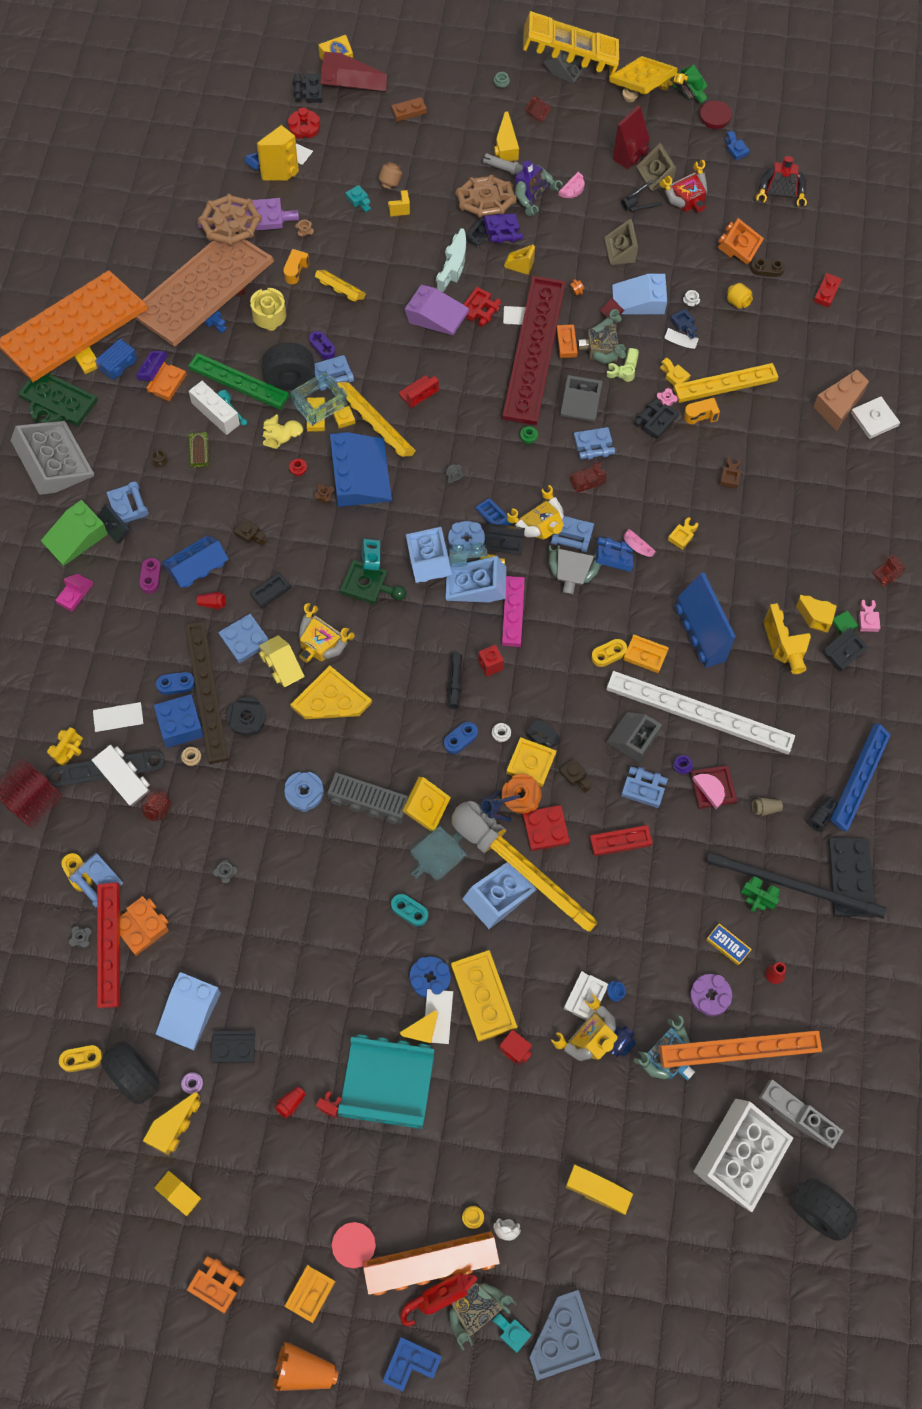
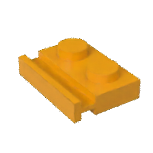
M633 634L623 660L659 674L669 648Z
M307 1265L285 1307L314 1323L336 1282Z

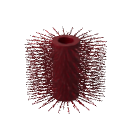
M23 759L25 763L23 765L17 761L20 765L18 766V771L11 767L13 778L5 773L7 779L12 781L6 780L7 783L0 779L1 784L6 786V789L5 787H0V801L3 802L2 804L11 813L19 817L23 823L34 829L26 819L30 821L33 819L39 823L36 816H33L32 813L37 815L39 813L44 816L40 809L44 806L45 811L49 814L47 809L50 810V808L43 800L47 802L50 800L56 804L51 794L55 796V793L60 798L62 796L44 775L37 771V769H33V766Z

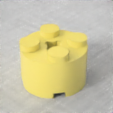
M268 288V290L264 291L260 289L252 295L250 299L252 318L259 327L273 331L285 321L286 306L280 291L274 288Z

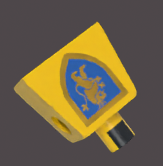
M346 35L318 44L319 57L322 61L325 51L342 53L353 58V52Z

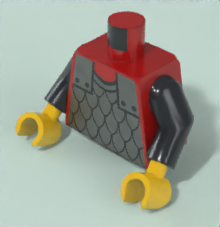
M784 157L783 163H774L773 168H769L762 175L759 186L760 192L755 196L756 201H758L760 195H763L762 202L764 203L767 199V196L764 194L766 191V194L797 197L798 194L797 205L799 206L798 202L800 199L805 200L804 206L807 204V200L804 198V194H806V180L802 171L798 170V165L793 164L794 159L792 157Z

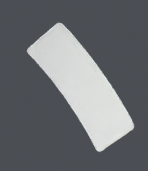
M670 328L667 329L665 339L692 349L696 348L698 338L690 339L687 335L678 333Z

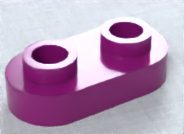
M148 558L142 563L139 584L141 590L147 594L155 593L159 588L161 565L156 558Z

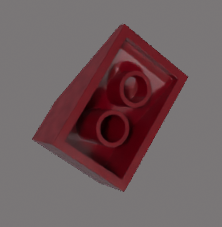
M639 105L617 126L613 160L627 170L632 165H636L638 160L649 151V135Z

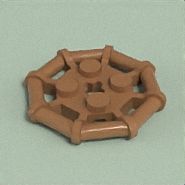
M494 175L480 178L470 177L455 192L460 203L459 208L463 211L467 210L481 218L486 215H502L517 200L512 189L513 184L509 181L505 182L498 179Z
M231 194L213 201L209 200L202 215L198 218V223L204 229L207 239L217 240L229 245H233V243L246 238H252L259 222L262 221V216L253 205V200L243 199ZM232 203L239 204V205H243V206H242V207H238V206L232 205ZM249 210L252 216H247L246 212ZM212 211L214 213L213 217L208 218ZM209 225L215 226V229L211 230Z

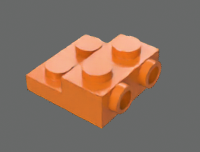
M738 218L726 226L725 230L727 233H723L719 238L718 242L720 244L718 248L730 258L735 255L745 264H748L764 238Z
M143 896L127 907V912L120 916V936L135 956L169 931L166 926L169 923L162 913L157 915L154 911L157 908L150 898L146 900Z

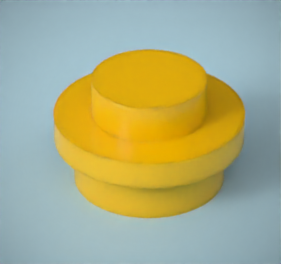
M476 1206L466 1208L462 1215L463 1223L470 1229L480 1227L484 1221L482 1210Z

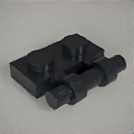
M296 73L293 79L295 87L293 96L295 101L301 102V98H306L307 103H323L321 74H305L306 79H302L301 75Z
M654 399L653 402L647 404L643 412L637 415L634 425L639 427L641 424H646L643 430L658 440L678 418L679 412L667 404L660 408L658 406L660 401ZM651 413H654L655 415L652 418L649 417Z

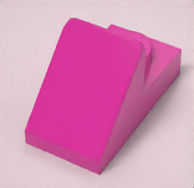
M79 574L64 578L66 587L55 600L58 605L73 612L94 584L91 580Z

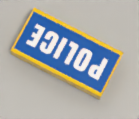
M718 924L706 939V941L737 966L740 965L752 950L721 924Z

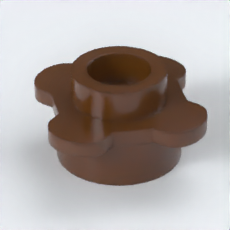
M319 484L317 486L318 490L314 494L315 499H319L321 502L331 501L332 493L335 491L334 487Z

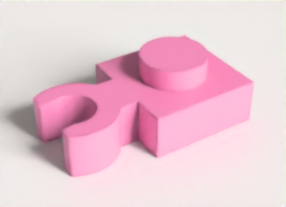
M862 600L860 604V609L862 610L858 614L860 631L879 632L880 630L879 612H873L876 606L874 600L871 601L870 607L865 605V600Z

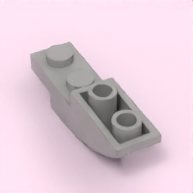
M774 1080L768 1081L758 1097L773 1108L772 1111L785 1121L831 1149L834 1148L843 1133V1130L812 1106L802 1103Z

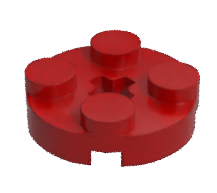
M302 107L288 118L289 131L298 139H303V137L307 136L308 139L312 138L320 131V118L316 113Z

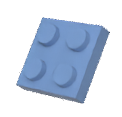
M251 614L218 632L220 638L238 663L261 651L259 645L269 640Z

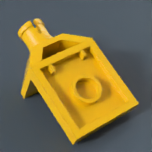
M778 603L770 604L763 623L773 657L783 663L789 662L792 674L803 673L807 669L803 657L808 648L811 637L810 633L789 637L788 628L783 623V611L779 610Z

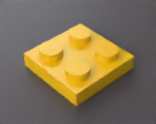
M520 737L506 774L511 776L527 774L538 781L540 786L543 787L557 751Z
M418 777L402 812L429 831H435L451 797L424 777Z

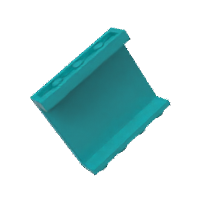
M365 1035L351 1037V1048L342 1100L338 1109L339 1117L423 1129L434 1049H431V1046L426 1044H418V1047L410 1046V1043L406 1041L390 1043L385 1038L370 1040Z

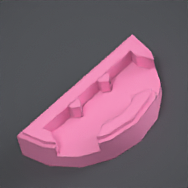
M577 172L559 191L558 196L573 198L580 195L584 190L583 175Z
M628 529L623 535L625 542L636 552L648 557L653 556L656 552L632 530Z
M699 774L693 777V781L714 808L717 809L722 804L725 796L722 783L715 776L709 774Z

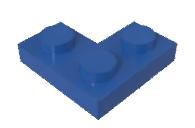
M401 1337L382 1382L403 1392L412 1369L433 1379L442 1356Z

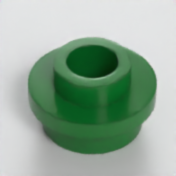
M527 426L521 430L520 437L524 443L531 444L537 439L538 432L534 427Z

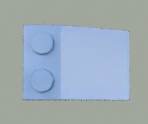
M646 274L612 285L613 299L625 310L622 314H665L667 305L665 274Z
M441 527L406 534L416 583L452 575Z
M498 556L450 567L452 575L446 578L447 601L493 602L506 599V566Z
M506 862L473 885L463 897V900L490 929L537 889Z
M180 972L170 992L156 1035L194 1051L221 994L218 987Z

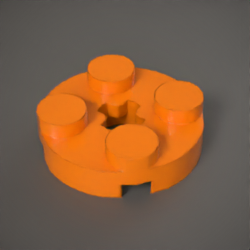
M516 774L511 777L512 779L503 786L502 798L515 796L521 792V789H524L526 794L523 798L520 797L519 799L505 802L506 806L519 814L536 810L541 799L539 782L527 774Z

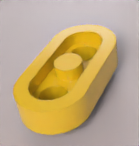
M614 639L595 648L592 652L591 660L598 667L607 666L625 656L627 645L623 640Z
M74 853L66 855L62 860V868L67 877L83 864L80 856ZM72 863H77L76 867L70 868V865ZM84 872L81 877L91 887L92 879ZM69 879L75 890L83 891L75 882L72 883Z
M93 1045L69 1049L60 1055L59 1065L66 1072L91 1069L101 1064L103 1054L98 1047ZM95 1054V1060L89 1061L90 1055ZM74 1058L75 1062L72 1065H68L69 1059Z

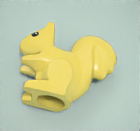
M276 414L274 417L264 421L263 429L267 431L263 432V437L266 438L263 441V445L277 449L282 443L289 441L291 436H300L303 432V427L294 420L286 422L284 426L278 424V415Z

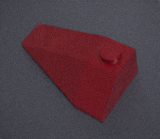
M325 51L321 68V84L332 87L386 91L387 74L342 53Z

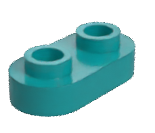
M398 894L392 899L391 908L396 915L416 927L426 924L428 911L424 906L404 894ZM400 903L405 905L403 909L398 908ZM420 914L422 918L417 920L414 916Z

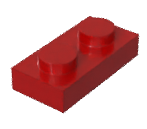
M826 273L813 302L829 308L842 279Z

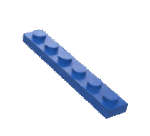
M881 724L873 725L832 815L831 821L841 831H848L891 736Z

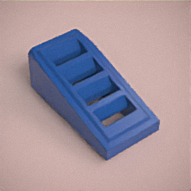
M490 498L475 507L487 524L512 526V523L507 521V514Z

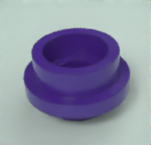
M681 755L674 760L673 767L677 773L687 774L692 770L693 762L688 756Z

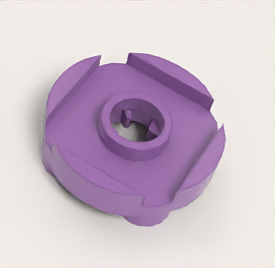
M706 974L694 982L690 991V1000L697 1011L704 1013L706 1016H718L724 1013L731 1004L732 990L728 982L721 975ZM708 990L716 993L715 1000H710V997L709 999L706 997Z

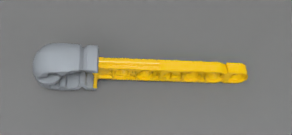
M467 801L456 807L452 815V825L464 838L477 844V848L483 853L490 849L497 852L568 916L573 918L583 929L590 932L597 925V921L591 914L582 909L575 900L502 838L506 829L501 824H496L494 818H489L488 814H484L479 804L474 801Z

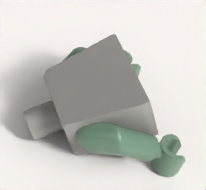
M551 545L549 546V566L552 574L557 577V581L564 582L563 593L573 595L575 585L583 586L584 583H589L598 574L600 567L603 565L596 563V553L594 556L562 550L560 546H557L556 550H552Z

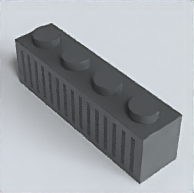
M335 773L327 793L328 800L336 806L344 805L355 812L363 811L370 817H381L391 824H402L406 816L402 810L409 796L339 773Z

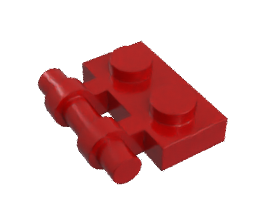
M476 287L463 304L469 308L465 318L474 322L478 317L480 318L478 325L484 327L485 324L490 322L493 313L499 310L501 300L496 298L494 302L491 301L490 293ZM484 307L488 308L486 312L482 311Z

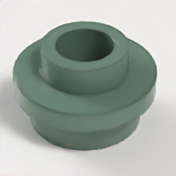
M499 72L494 77V84L497 87L503 88L510 83V79L505 72Z

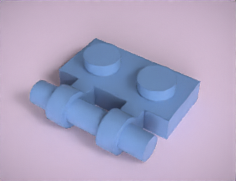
M608 427L575 432L573 435L577 451L584 450V452H579L580 459L591 460L593 457H608L610 454H615L614 447H607L612 446Z
M631 766L628 774L635 775L636 777L631 778L627 776L621 796L659 808L665 788L659 787L658 783L666 785L668 778L661 776L657 772L654 774L644 771V768ZM641 778L652 781V784L641 781Z

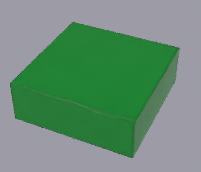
M848 611L833 618L832 624L840 635L850 627L852 630L858 627V624Z

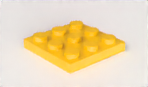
M641 56L610 75L609 78L611 83L618 86L626 87L641 94H647L678 73L677 67Z

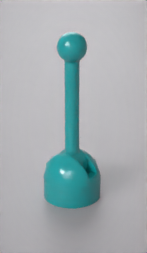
M221 390L217 393L235 410L230 404L231 396L226 390ZM238 413L241 425L246 426L247 420L243 419Z

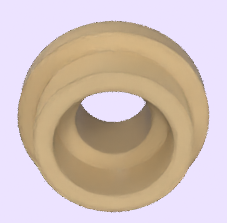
M624 88L622 95L625 101L633 102L638 97V92Z
M188 747L182 752L181 758L184 764L194 766L200 762L201 753L195 747ZM190 755L195 756L194 759H188Z

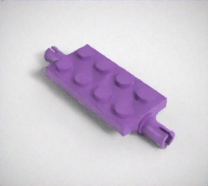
M280 198L253 200V205L262 216V221L259 222L256 230L283 228L282 223L285 221H299L298 210H281ZM232 203V205H235V206H238V207H242V206H243V205H239V204ZM248 210L246 212L247 216H252V214Z

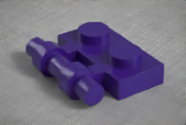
M516 213L484 216L483 221L487 234H494L490 235V242H516L523 239L522 233H516L520 229Z

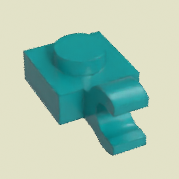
M359 185L345 192L346 198L354 207L359 205L364 212L371 210V207L368 205L370 204L368 194Z
M497 1314L492 1320L504 1331L500 1338L516 1353L531 1336L515 1319L509 1324L501 1314Z

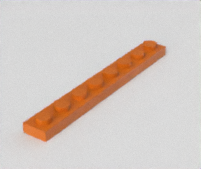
M819 1031L659 1046L661 1068L822 1052Z

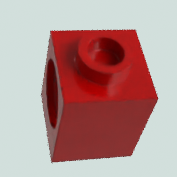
M496 645L478 652V663L486 677L503 670L504 659Z
M512 1030L499 1046V1051L519 1066L522 1061L526 1063L531 1057L532 1052L530 1050L532 1045Z

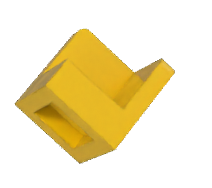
M407 190L401 191V200L388 202L390 217L410 215V202Z

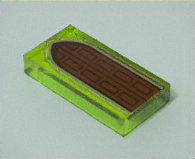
M207 432L189 433L191 467L209 466Z

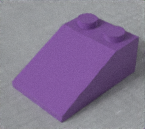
M420 285L406 306L405 312L409 324L454 335L469 312V308L436 288Z

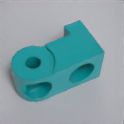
M363 539L361 549L363 569L379 570L380 540ZM367 545H374L375 549H371Z

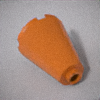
M284 1342V1346L280 1349L275 1369L279 1378H274L273 1389L276 1391L330 1389L332 1384L335 1385L337 1382L338 1370H335L334 1364L289 1342Z

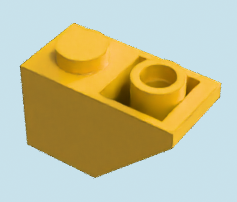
M800 595L796 607L808 626L828 633L837 605H833L828 601L814 599L811 596Z

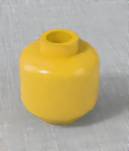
M742 283L731 285L727 291L728 302L738 309L748 307L753 300L752 291Z

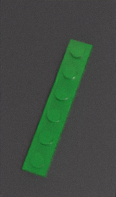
M199 353L195 355L188 365L189 370L279 410L283 408L289 398V393Z

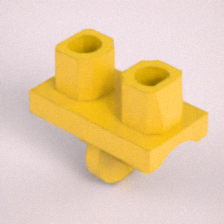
M69 727L67 731L61 730L58 734L59 744L57 746H50L47 751L60 766H64L73 755H81L82 752L78 747L83 738L76 733L75 729Z

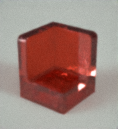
M534 96L525 110L543 122L551 107L540 98Z
M893 554L888 557L885 565L873 572V575L885 587L901 577L906 567Z

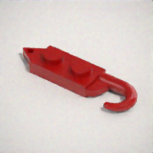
M459 1272L424 1291L423 1295L411 1300L403 1307L400 1314L401 1323L404 1326L414 1325L415 1321H408L407 1316L416 1308H419L423 1314L431 1315L467 1296V1291L478 1278L475 1275H463Z

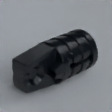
M826 797L808 819L807 823L812 829L822 832L832 818L837 807V802L833 797Z

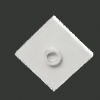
M882 397L853 408L850 412L869 439L900 425L899 420Z

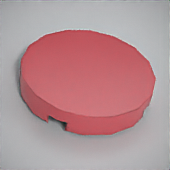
M356 1222L347 1223L340 1227L333 1237V1255L344 1267L351 1269L362 1267L363 1261L372 1259L375 1253V1237L364 1224Z

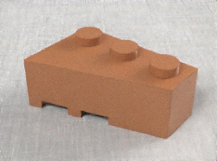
M856 370L820 393L813 407L837 431L843 420L846 419L849 412L864 394L869 381Z

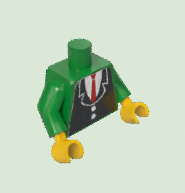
M694 64L683 68L671 81L667 80L659 86L662 90H668L669 85L671 88H678L688 100L696 98L700 104L707 99L703 92L707 84Z

